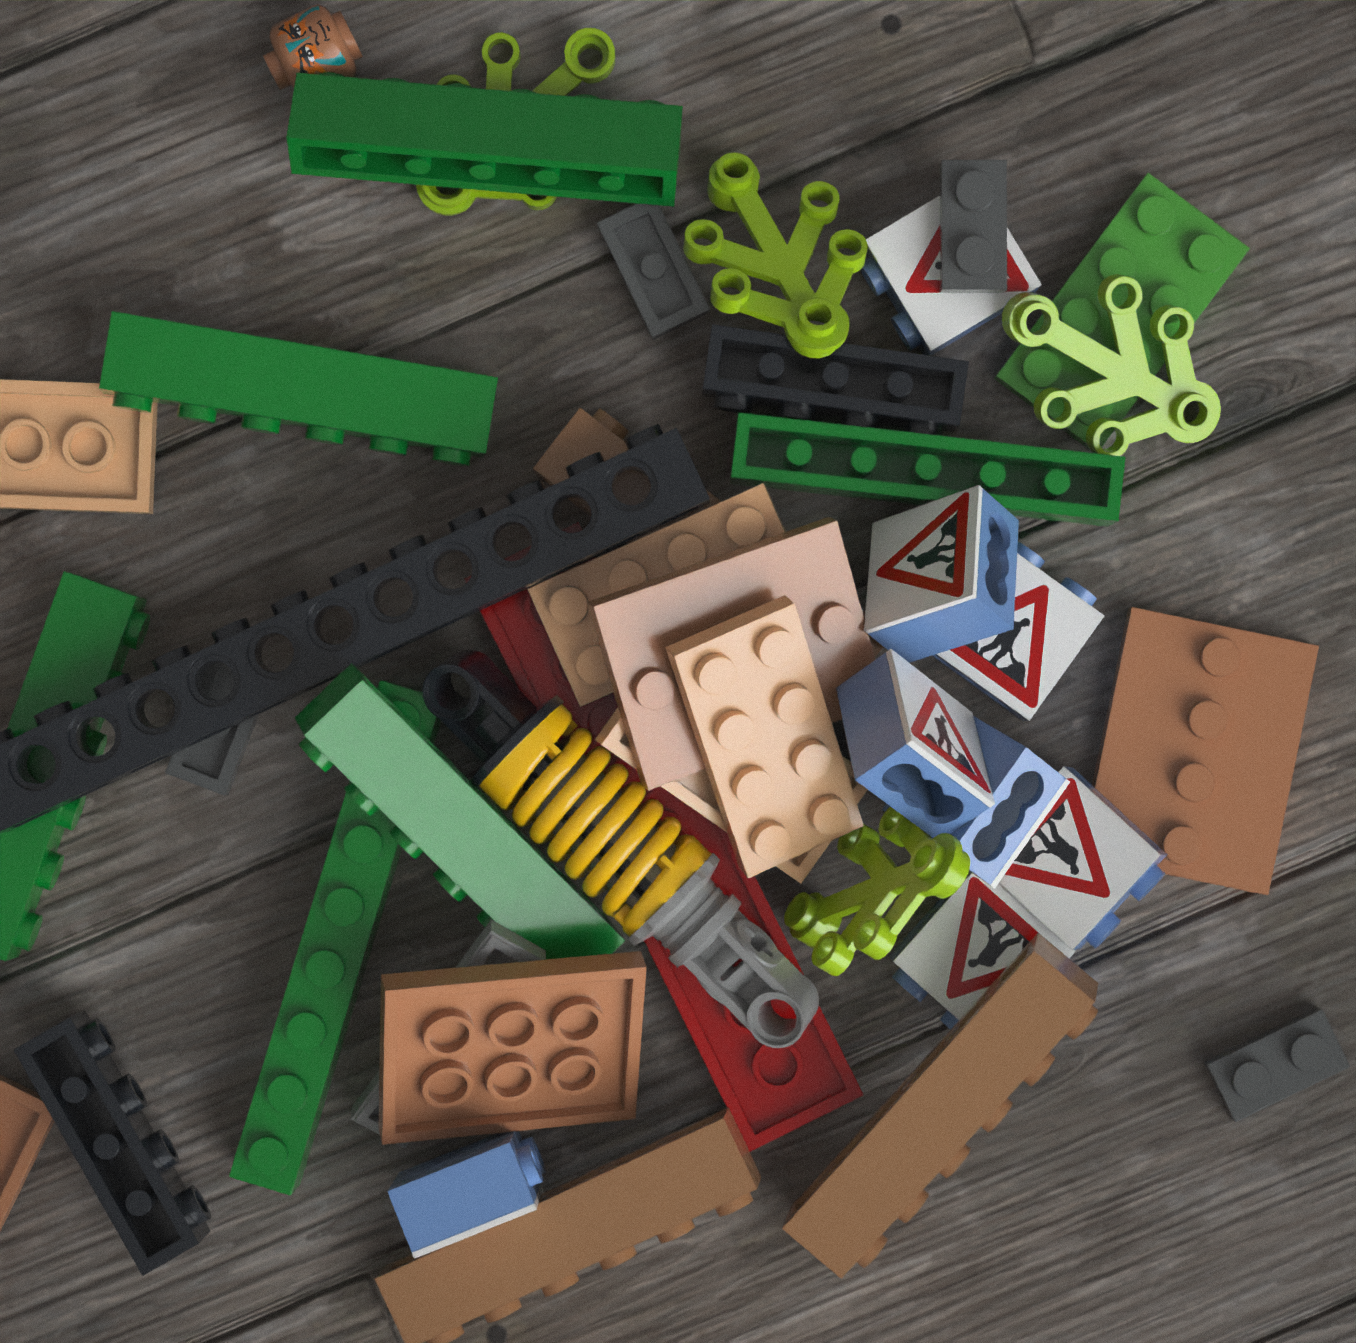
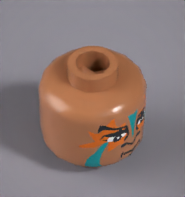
M319 4L312 5L274 24L271 27L269 36L274 50L263 55L280 90L290 85L294 89L296 73L320 74L333 72L345 77H355V61L363 57L341 11L339 10L331 14L326 7Z

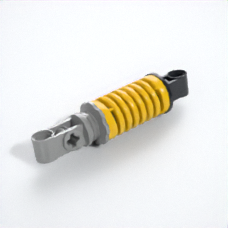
M476 650L459 651L427 674L422 687L423 699L427 708L482 761L470 783L476 789L480 787L502 810L513 809L512 819L518 826L525 827L533 823L529 834L536 844L541 845L552 839L548 845L547 853L554 862H561L571 856L565 864V872L570 879L577 880L589 873L582 884L583 892L588 897H597L609 889V892L602 901V910L607 916L613 917L622 926L623 932L628 936L627 940L633 946L652 936L657 941L660 940L662 942L661 945L665 949L668 948L670 950L668 959L676 967L684 964L696 976L706 992L715 1000L724 1004L752 1035L765 1046L785 1048L794 1044L801 1037L819 1006V996L814 984L777 949L771 938L760 927L750 922L738 910L741 902L733 894L729 896L724 895L723 891L714 885L715 883L710 878L720 859L714 853L711 854L694 836L685 834L677 837L681 830V824L676 818L665 817L658 822L664 810L663 805L658 800L649 799L639 806L646 794L645 787L640 782H630L620 789L628 778V770L623 765L614 764L602 772L611 758L610 752L605 747L598 746L586 755L584 754L591 744L592 734L585 728L574 730L578 725L572 720L571 713L563 706L564 701L558 695L536 707L495 666L488 656ZM451 673H457L467 680L471 689V698L463 697L455 691L451 682ZM562 736L564 739L558 742L557 740ZM738 959H742V961L736 967L731 966ZM779 999L787 1002L794 1009L796 1019H786L779 1016L773 1010L770 1000Z

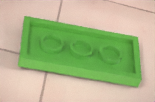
M1147 173L1052 302L1058 310L1060 321L1117 353L1108 312L1100 305L1098 300V289L1101 282L1110 275L1120 274L1135 279L1142 290V300L1136 309L1149 372L1155 376L1164 365L1165 359L1162 342L1157 341L1150 331V319L1153 313L1164 305H1173L1187 310L1195 323L1250 248L1150 173ZM1124 283L1117 285L1113 289L1111 296L1115 306L1122 305L1128 297V289ZM1043 313L1029 332H1036L1041 328L1044 322ZM1176 314L1169 316L1164 323V332L1167 337L1173 336L1179 329L1180 320ZM1020 343L994 379L1034 408L1036 397L1047 388L1054 387L1065 390L1104 377L1047 343L1035 347ZM1133 396L1079 413L1075 420L1069 426L1062 428V430L1089 449L1086 443V432L1091 423L1104 417L1116 421L1123 420L1139 397ZM1061 397L1054 398L1048 404L1047 414L1050 419H1055L1063 413L1064 402ZM1109 427L1101 433L1099 439L1101 448L1115 429L1113 427Z

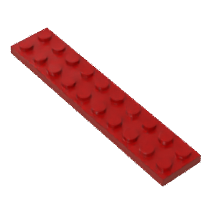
M579 522L562 531L576 533L581 531L582 528ZM531 546L505 558V560L516 561L522 559L528 554ZM471 575L464 578L466 583L471 578ZM528 589L481 610L480 612L519 690L536 707L558 695L564 701L563 706L571 713L572 720L578 725L574 730L585 728L592 734L591 744L584 754L586 755L595 747L602 746L595 739L618 708L614 692L580 707ZM561 736L557 741L560 742L564 738ZM609 751L611 758L602 772L614 764H621L628 770V778L620 789L630 782H640L637 769ZM661 786L649 791L645 788L646 794L639 806L649 799L658 800L664 809L658 822L665 817L676 818L681 824V830L677 837L685 834L694 836L711 854L714 853L720 859L710 878L715 883L714 885L719 887L724 895L729 896L733 894L741 902L738 910L750 922L760 927L771 938L777 949L803 974L756 877L747 878L739 869L728 833ZM652 936L644 941L750 1152L864 1095L820 1006H818L816 1014L801 1037L794 1044L785 1048L765 1046L752 1035L724 1004L718 1002L706 992L696 976L684 964L676 967L668 959L670 950L668 948L665 949L661 945L662 942L660 940L657 941ZM738 959L731 966L736 967L742 961V959ZM779 999L770 1000L773 1010L779 1016L786 1019H796L794 1009L787 1002Z

